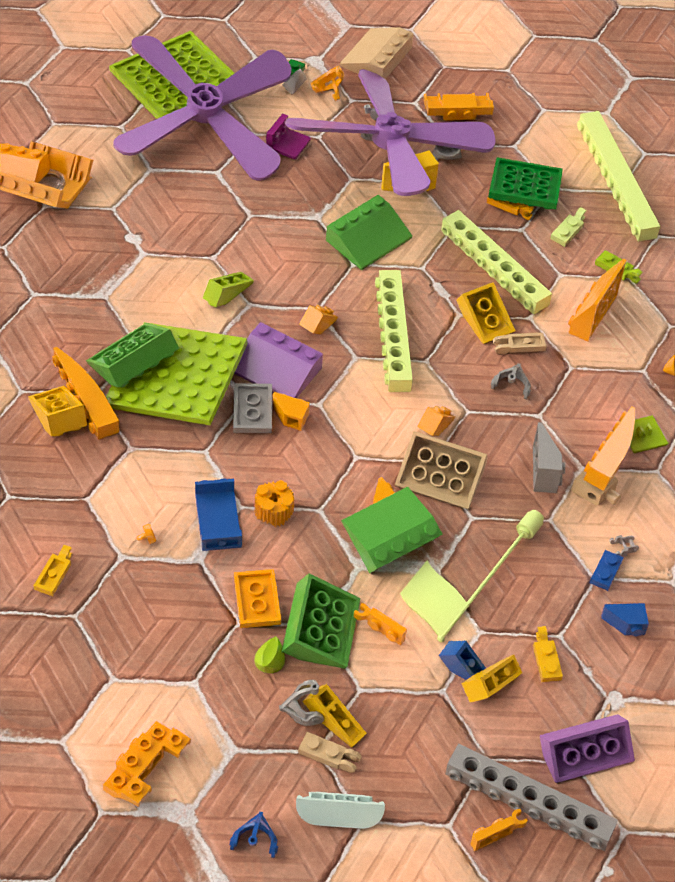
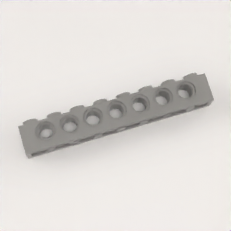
M459 743L447 763L445 774L452 780L463 782L471 789L487 794L493 800H500L508 804L514 810L521 809L522 812L527 813L531 818L541 820L553 829H560L568 833L572 838L580 839L595 849L605 851L617 825V819ZM467 768H471V769H473L474 771H473V772L468 771ZM486 778H492L494 781H489ZM506 787H511V788H513L514 790H513V791L507 790ZM526 797H532L534 800H528ZM546 806H550L554 810H549L546 808ZM566 816H571L574 820H570ZM586 826H592L594 830L588 829Z

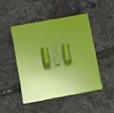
M653 415L635 419L633 436L630 443L633 453L668 445Z

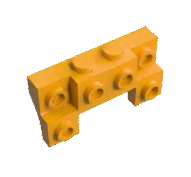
M440 93L437 96H427L426 94L423 96L427 116L442 115L443 120H476V115H493L494 105L493 100H490L489 93H486V96H475V93L443 94L442 100Z
M155 721L146 733L142 732L138 738L136 737L132 740L125 754L122 753L118 757L116 769L103 784V790L114 798L124 799L139 807L140 802L148 792L152 791V787L143 781L164 757V751L179 758L182 750L187 744L191 743V738L174 727L170 730Z

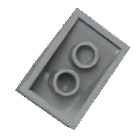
M538 422L533 442V491L557 493L558 486L562 485L565 463L562 462V454L541 422Z

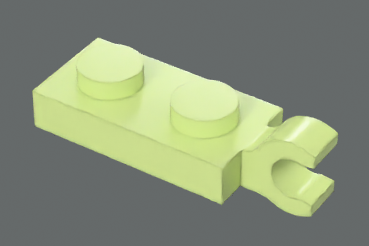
M580 207L575 216L569 214L551 234L550 239L565 247L583 228L584 214L587 210Z

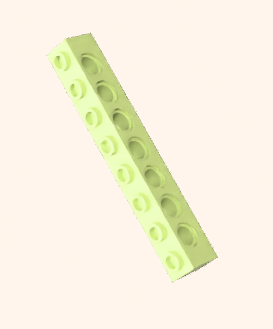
M457 210L443 218L441 228L443 234L448 236L456 246H459L467 256L471 257L478 266L482 267L490 277L494 278L501 287L505 288L532 314H536L550 305L552 293L461 211Z
M379 270V277L375 278V288H379V291L376 293L377 302H380L378 304V315H381V318H379V328L383 329L380 333V340L384 342V345H382V356H385V359H383V370H387L384 376L385 385H388L389 392H411L413 379L401 270Z

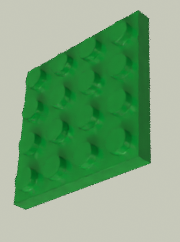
M497 157L488 198L556 210L563 168Z

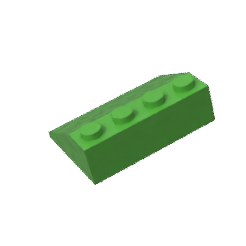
M376 195L327 226L326 241L360 270H363L412 238V234L393 207L380 195Z
M145 323L87 359L86 362L110 385L124 387L132 378L143 375L146 369L157 366L160 360L174 355V351L178 350L179 346L170 329Z
M409 487L341 520L369 574L443 535L434 517Z
M308 573L296 584L282 652L302 661L347 668L356 625L354 611H358L361 598Z

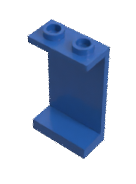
M234 478L195 482V498L202 551L242 548V530L239 527Z

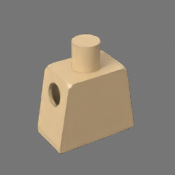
M584 471L574 479L571 491L595 505H600L606 499L615 505L621 497L615 491L618 483L615 476L604 491L584 481L583 479L586 475Z

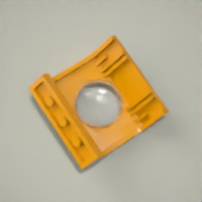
M30 141L29 149H39L48 152L50 171L39 183L0 171V190L50 206L68 209L92 178L90 172L94 160Z

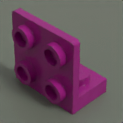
M282 113L266 133V144L277 153L295 160L311 141V137L289 129L285 124L288 115Z

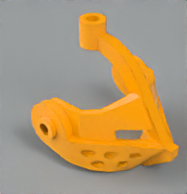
M339 65L312 81L311 88L315 93L334 89L335 93L332 94V97L335 101L339 100L340 92L338 86L344 79L343 70Z

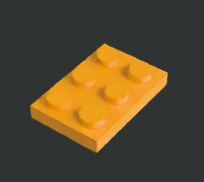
M274 569L234 572L240 628L281 625Z

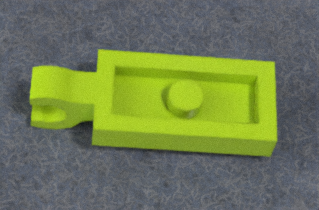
M605 250L596 258L595 265L608 271L622 259ZM626 262L622 280L628 278L637 284L641 280L639 276L643 272L639 269H634L632 264Z

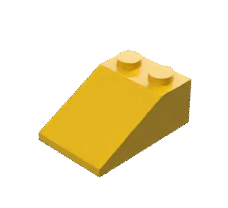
M430 150L415 154L430 179V185L426 191L435 189L439 163ZM389 162L383 164L382 191H393Z
M494 282L463 293L456 300L463 317L482 344L493 341L497 336L515 332V328Z
M65 386L28 396L45 431L51 437L61 436L65 432L77 431L81 427L87 426L83 404Z

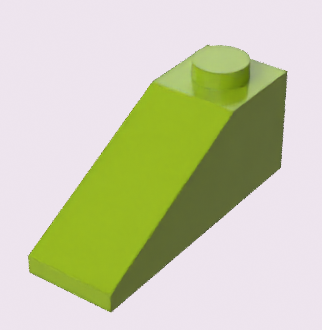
M243 272L209 279L203 299L208 301V304L213 307L226 305L252 285L254 280Z

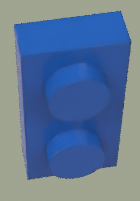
M605 550L591 577L590 584L608 591L624 557Z

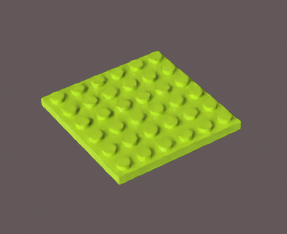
M192 31L162 43L195 84L209 83L217 86L235 74ZM138 53L109 65L110 72L156 119L187 106V96Z
M153 324L170 329L179 349L174 351V355L160 360L157 366L146 369L143 375L129 380L126 386L115 387L112 385L106 396L110 406L116 410L211 425L248 344L247 338Z

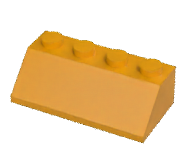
M0 143V171L39 183L50 171L48 152Z

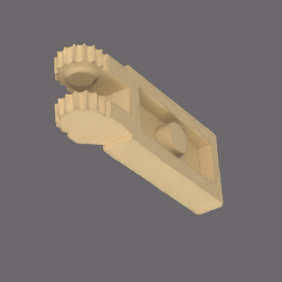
M543 333L508 334L497 336L493 339V343L496 345V354L546 351Z
M309 732L306 733L298 749V753L350 773L355 772L356 766L347 760H342L343 757L355 762L360 761L362 757L360 753L353 749H346L344 746Z

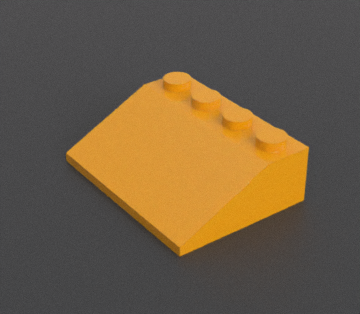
M623 258L604 273L597 282L594 281L591 292L586 293L583 299L584 303L578 305L576 315H572L568 322L570 326L569 334L587 342L590 340L618 296L626 259Z

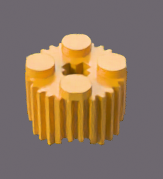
M282 480L276 483L272 481V483L268 482V484L259 485L255 494V516H257V519L263 520L262 522L266 521V524L270 523L275 527L277 525L280 527L281 524L285 525V522L288 521V518H291L294 512V492Z

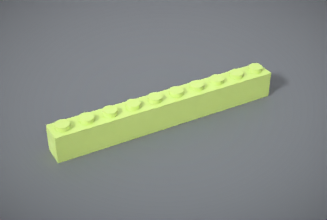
M600 112L580 114V119L577 122L578 130L581 131L584 141L587 142L589 151L595 158V163L601 169V174L605 177L607 186L613 193V198L617 200L619 209L625 216V221L631 227L632 234L635 235L638 242L656 239L660 225Z

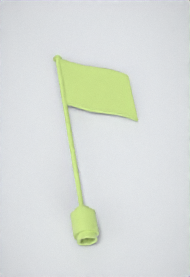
M536 510L526 513L516 526L519 534L518 538L467 602L449 582L432 568L428 560L423 564L401 591L400 595L406 604L430 625L438 635L437 640L439 642L445 641V636L522 538L531 539L543 525V515Z

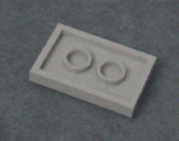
M234 383L233 433H272V384Z

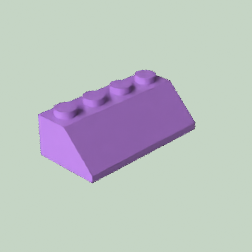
M618 714L540 735L543 757L555 783L635 761L629 722Z

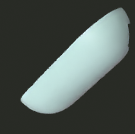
M309 792L307 797L298 795L296 798L297 812L309 824L359 829L370 828L376 825L384 815L385 804L383 801L379 803L372 801L373 797L326 792Z

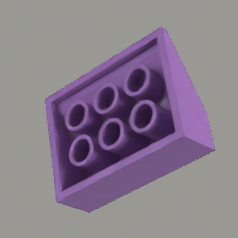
M260 322L247 338L248 344L234 374L253 384H272V394L277 392L297 398L322 369L323 353Z

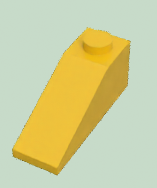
M513 654L471 676L461 684L471 703L489 698L521 675L522 670Z
M327 684L319 687L318 694L313 695L310 693L302 701L310 712H320L324 717L322 724L348 746L353 747L367 734Z

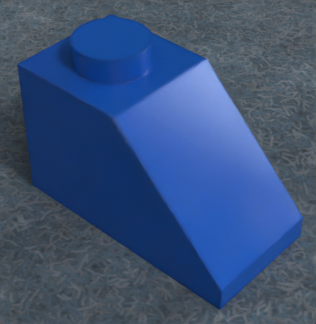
M645 603L604 605L601 614L602 619L619 632L632 636L646 634L649 622Z
M466 640L449 641L438 655L449 671L465 680L486 669Z

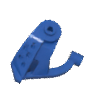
M259 811L256 816L233 833L229 844L230 850L234 851L240 836L253 829V832L248 842L250 846H256L258 842L256 836L259 829L269 836L271 840L269 854H271V858H275V854L278 852V840L266 821L263 812Z

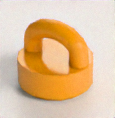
M146 524L142 526L145 533L138 535L136 539L140 541L147 538L149 544L155 543L157 540L151 525Z

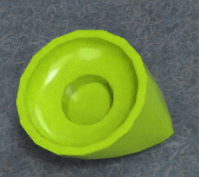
M277 636L265 642L255 654V666L264 673H276L285 665V654L282 652L283 646Z

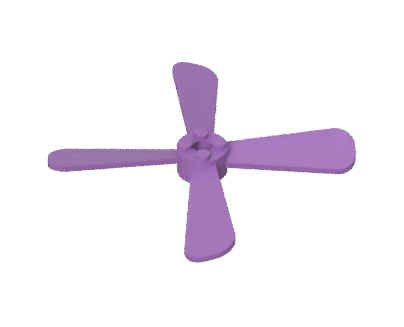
M147 35L133 38V50L187 96V106L117 136L114 139L113 146L118 152L128 156L137 155L190 120L211 125L250 178L258 181L265 180L278 170L280 165L279 154L222 109V106L286 82L291 75V66L282 53L277 50L264 52L217 86L209 83L195 84L158 39Z
M361 69L358 76L379 116L376 119L375 126L304 118H287L285 122L288 128L298 131L373 134V142L378 147L387 150L393 191L400 196L421 194L430 185V179L408 141L483 153L490 152L495 145L494 131L483 122L411 123L409 120L397 116L394 112L388 82L380 75L365 69Z

